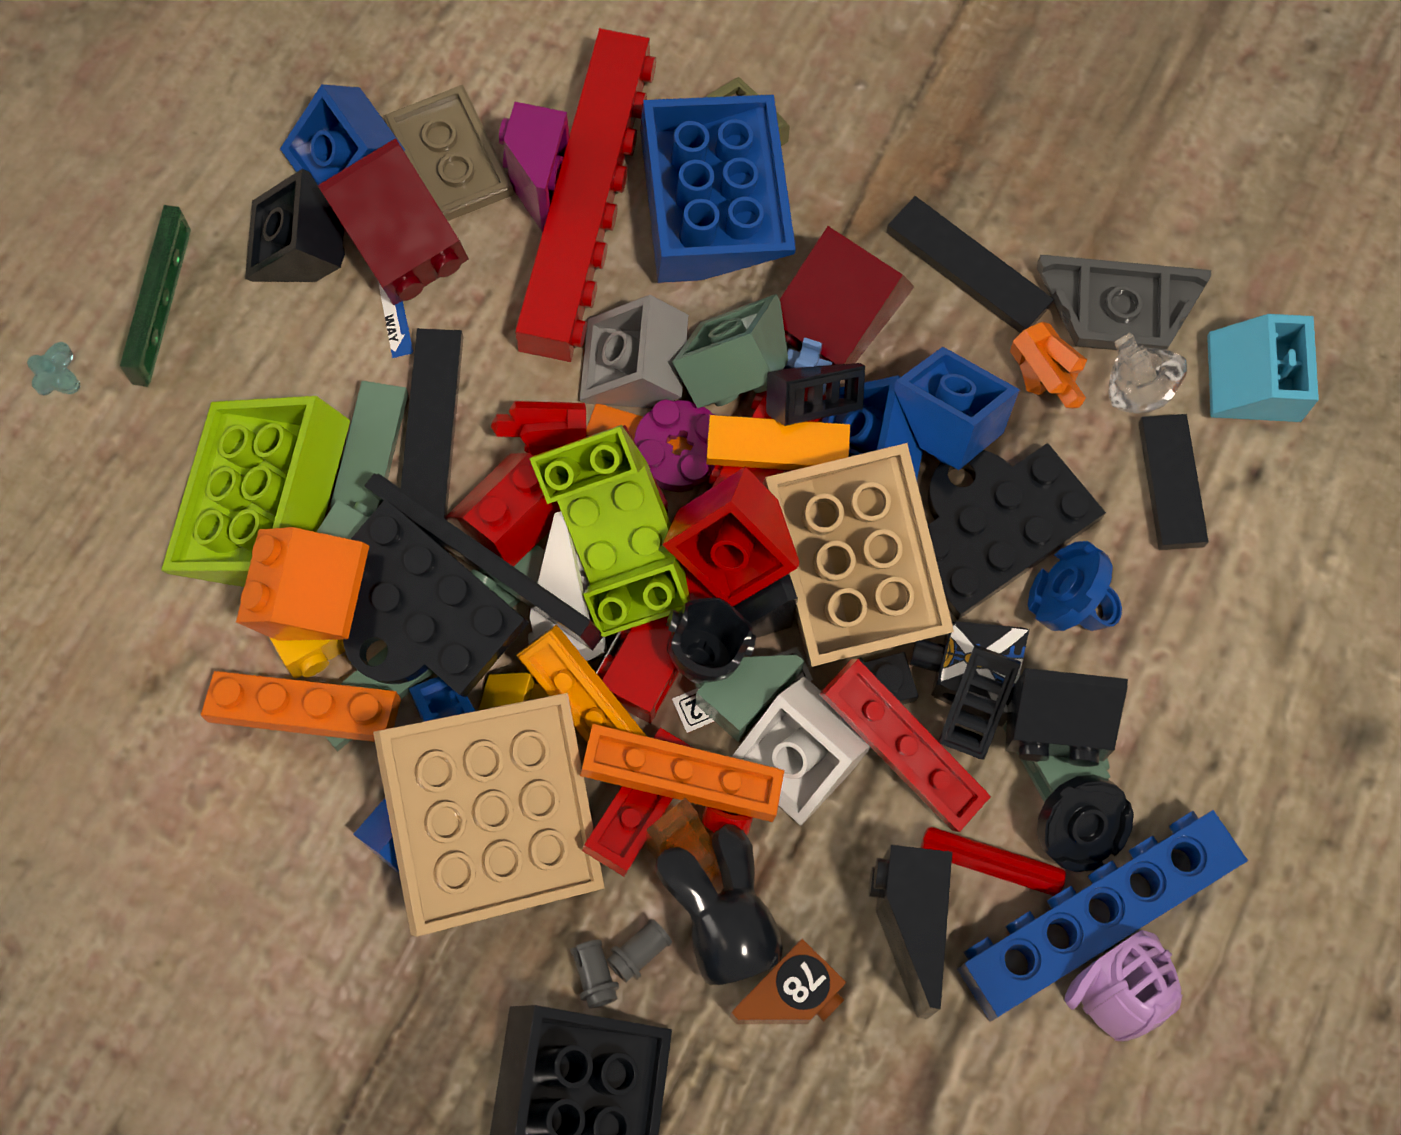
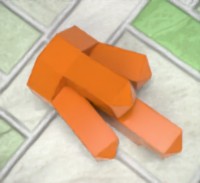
M1040 322L1025 329L1013 340L1010 353L1020 366L1027 392L1041 395L1044 391L1048 390L1051 394H1057L1066 408H1080L1086 397L1075 381L1078 373L1084 369L1087 359L1060 338L1049 323Z

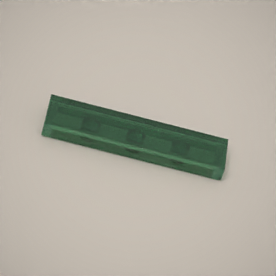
M163 206L120 363L121 369L131 384L135 386L148 387L151 383L191 233L182 210L176 206Z

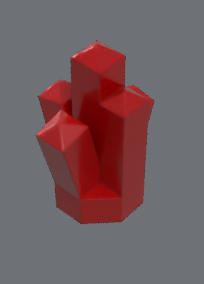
M514 401L509 409L510 414H497L491 423V428L497 437H520L525 443L524 451L535 456L586 438L585 403Z

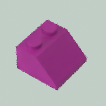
M514 102L510 118H503L499 130V144L505 147L503 168L508 169L514 192L543 232L569 140L567 112Z

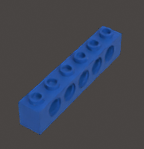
M1212 810L1198 818L1194 811H1191L1168 826L1173 833L1170 837L1158 843L1155 837L1151 836L1128 851L1133 859L1118 868L1112 860L1089 874L1088 878L1092 882V885L1076 893L1071 885L1047 900L1051 908L1050 911L1037 919L1029 911L1005 926L1010 935L1003 940L993 944L991 939L987 937L964 951L963 953L968 961L957 970L989 1022L1248 861L1215 811ZM1172 849L1181 850L1188 856L1190 860L1189 872L1181 871L1174 866L1171 860ZM1132 874L1141 875L1148 881L1150 885L1149 897H1141L1132 890L1130 885ZM1091 899L1101 900L1107 905L1110 912L1108 923L1098 922L1091 916L1089 912V902ZM1050 924L1059 925L1068 933L1069 944L1066 949L1056 948L1049 942L1047 928ZM1007 950H1017L1026 957L1028 969L1025 975H1016L1007 968L1005 964Z

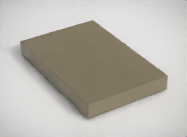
M463 85L383 115L385 123L404 147L405 154L447 221L514 195L513 186Z

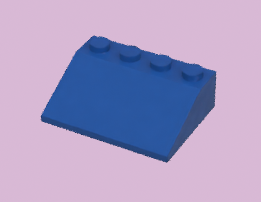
M774 95L643 100L640 134L657 282L705 280L794 255L796 247Z

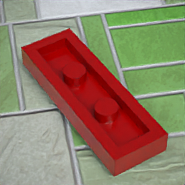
M661 727L654 736V739L694 748ZM622 786L587 839L582 851L625 877L674 798Z

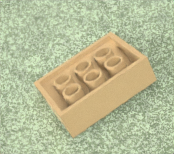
M907 443L765 477L763 484L779 501L800 561L798 568L789 574L798 597L795 615L808 666L813 667L954 632Z

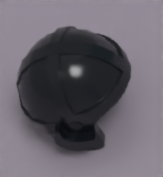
M709 597L688 601L681 610L672 609L666 622L668 631L671 632L667 642V652L677 670L688 678L689 681L702 684L703 682L724 680L734 674L744 654L751 656L753 653L756 635L752 634V625L728 602L721 598Z

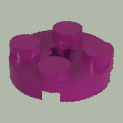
M666 399L656 403L653 410L648 412L640 421L636 429L634 442L646 459L659 488L672 492H685L692 490L693 486L700 485L705 481L706 483L709 482L710 475L715 465H706L710 415L714 414L707 408H697L695 403L690 401ZM684 437L693 448L691 451L683 450L681 455L673 454V446L668 442L671 439Z

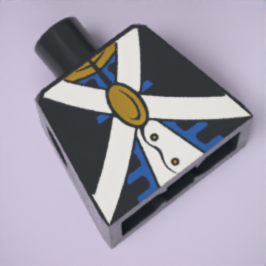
M955 621L952 622L954 632L945 635L943 644L925 639L915 641L910 660L911 666L936 672L931 695L938 700L952 705L974 645L1021 661L1022 666L1030 629ZM977 666L975 673L1003 683L1005 675L981 666ZM1020 666V668H1019V671H1018V674H1017V676H1016V679H1015V682H1014L1013 686L1015 685L1016 681H1017L1018 678H1019L1021 666ZM970 685L968 690L995 701L998 696L973 685ZM1008 700L998 724L1001 727L1007 721ZM965 704L961 708L963 711L987 720L989 719L990 714Z

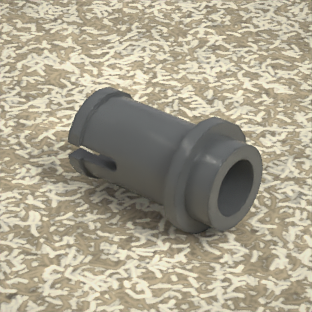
M650 919L620 948L614 946L611 949L613 954L607 959V962L625 983L632 977L637 980L641 977L639 971L664 948L670 946L672 940L654 919Z
M600 939L584 942L570 950L584 991L580 993V998L582 1001H587L589 1009L602 1007L618 999L616 990L620 988L618 982L612 981L602 949L603 944Z

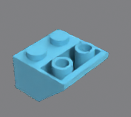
M1266 314L1210 331L1207 335L1210 416L1212 418L1302 422L1318 402L1314 316Z

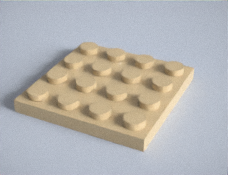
M568 693L373 732L411 936L418 937L605 888L600 862L582 851L584 844L594 829L584 777L580 776L582 765Z

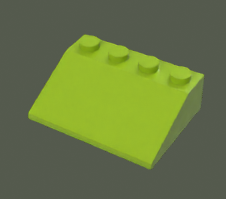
M318 396L211 402L161 571L170 575L245 587L252 559V550L259 529L295 527L317 532L324 521L351 420Z

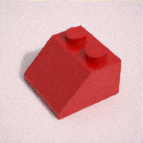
M530 453L509 454L446 515L448 522L513 567L551 530L554 513L561 511L557 501L547 504L532 467L530 458L533 455Z
M746 466L680 508L662 544L716 598L723 599L732 607L796 570L800 563L778 499Z

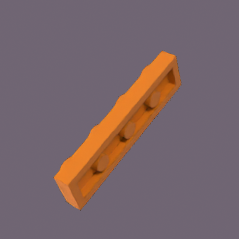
M214 671L201 716L209 723L375 742L374 731L394 727L401 698L396 691Z
M592 724L580 776L773 822L777 815L785 770Z

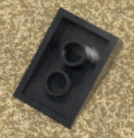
M890 845L884 857L877 858L875 867L871 868L869 897L877 898L876 913L917 1018L928 1019L941 1009L952 852Z

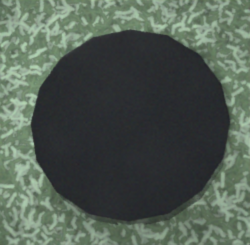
M1094 774L1076 776L1060 784L1045 800L1038 815L1037 836L1042 850L1061 868L1074 872L1091 871L1105 865L1102 862L1103 860L1107 859L1111 854L1116 856L1125 847L1132 832L1134 812L1124 792L1111 780Z

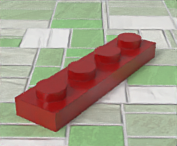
M851 659L820 692L819 695L952 831L960 832L991 798L988 792L859 659Z

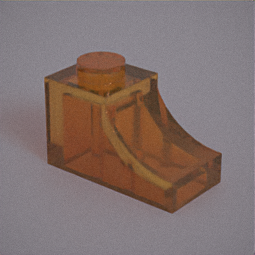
M686 798L646 829L647 849L655 859L666 849L680 847L688 850L696 858L711 883L721 874L720 869L717 867L718 862L713 850L712 838L704 828L698 812Z

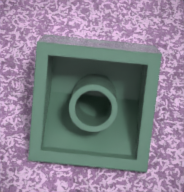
M777 294L700 322L673 360V364L697 408L715 403L718 407L726 405L735 400L741 393L752 389L755 393L764 392L767 390L768 372L784 369L788 362L781 302Z

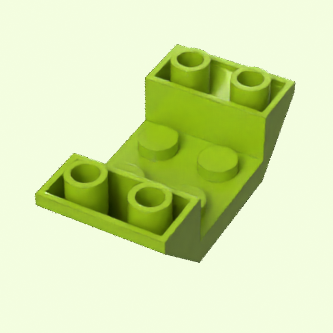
M622 425L530 458L547 504L558 502L590 583L583 596L595 626L602 633V637L669 616L672 609L679 611L686 602L690 601L684 565L662 545L671 523L646 459Z

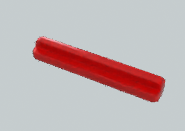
M928 827L924 832L920 848L952 852L953 864L1052 896L1062 891L1066 878V871L1062 868L934 827Z

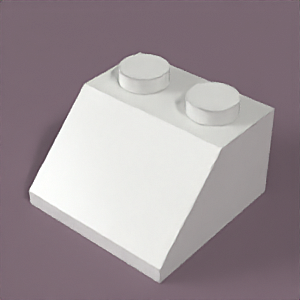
M805 676L776 697L732 756L733 758L785 770L778 805L800 826L846 779L871 748L819 695L821 691Z

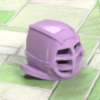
M1141 930L1078 974L1071 982L1065 994V1002L1071 1010L1075 1009L1082 1002L1084 1006L1082 1009L1085 1013L1089 1014L1094 1022L1114 1038L1115 1041H1129L1161 1026L1171 1015L1179 1010L1183 995L1181 994L1182 989L1176 969L1170 959L1172 954L1168 949L1165 950L1162 947L1157 935Z

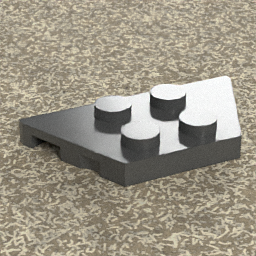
M1040 255L1037 262V270L1050 296L1054 299L1053 302L1075 346L1156 354L1166 353L1211 277V270L1052 255Z

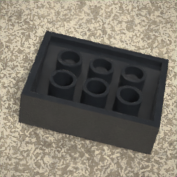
M538 1005L510 1006L490 1135H659L672 1029Z

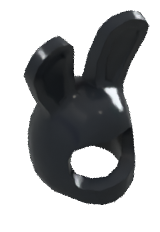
M730 824L719 828L712 836V846L724 887L720 893L716 892L709 877L688 850L680 847L666 849L656 859L655 864L657 876L662 884L691 916L692 941L696 961L704 981L709 985L733 983L763 973L781 961L783 950L776 922L769 908L757 897L754 890L755 865L753 846L742 829Z

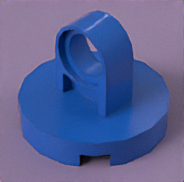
M1079 541L1060 549L1054 554L1060 561L1052 567L1049 573L1042 568L1036 575L1029 591L1028 608L1029 611L1036 615L1035 619L1051 631H1065L1078 624L1087 630L1097 631L1119 623L1122 615L1121 601L1118 594L1109 586L1112 580L1113 565L1109 556L1092 543ZM1099 603L1103 610L1102 619L1098 617L1095 611Z

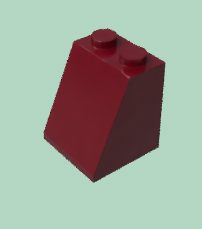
M396 138L318 185L393 305L415 298L422 292L425 286L440 277H448L454 274L461 267V264L469 260L459 238Z
M827 226L780 298L786 342L796 348L800 341L803 342L804 338H808L822 343L820 359L832 362V365L856 363L911 293L914 285L903 274Z

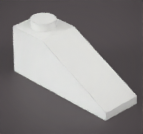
M562 512L554 513L538 584L590 619L595 625L583 596L590 583ZM532 608L530 621L533 632L528 634L529 644L555 626V624ZM563 631L586 661L605 656L608 652L605 637L600 640L592 651Z

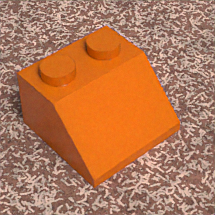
M295 527L259 529L252 550V559L245 587L241 594V603L236 623L277 641L348 639L369 545L360 541Z

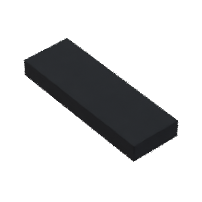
M1187 414L1141 417L1138 425L1158 549L1203 548L1209 541Z

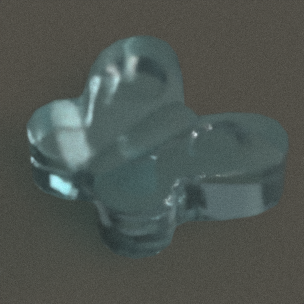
M55 343L44 355H33L28 359V367L35 374L32 386L39 395H48L53 390L63 394H74L79 391V380L67 369V366L73 359V352L66 343Z

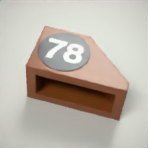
M801 939L730 1013V1018L736 1024H808L817 1015L824 1022L845 1000L838 992L846 984V981Z

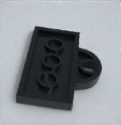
M1049 443L1013 467L1000 456L989 451H981L961 468L968 471L973 479V483L967 487H958L950 481L948 473L956 468L942 462L936 468L928 488V505L935 520L928 524V529L948 609L959 620L1099 522L1106 514L1104 509Z
M387 499L379 505L351 538V540L364 542L369 545V551L349 638L343 639V644L352 665L368 678L385 684H402L418 678L430 668L455 692L466 698L530 623ZM383 640L388 648L387 657L381 664L370 666L366 657L367 650L372 643Z

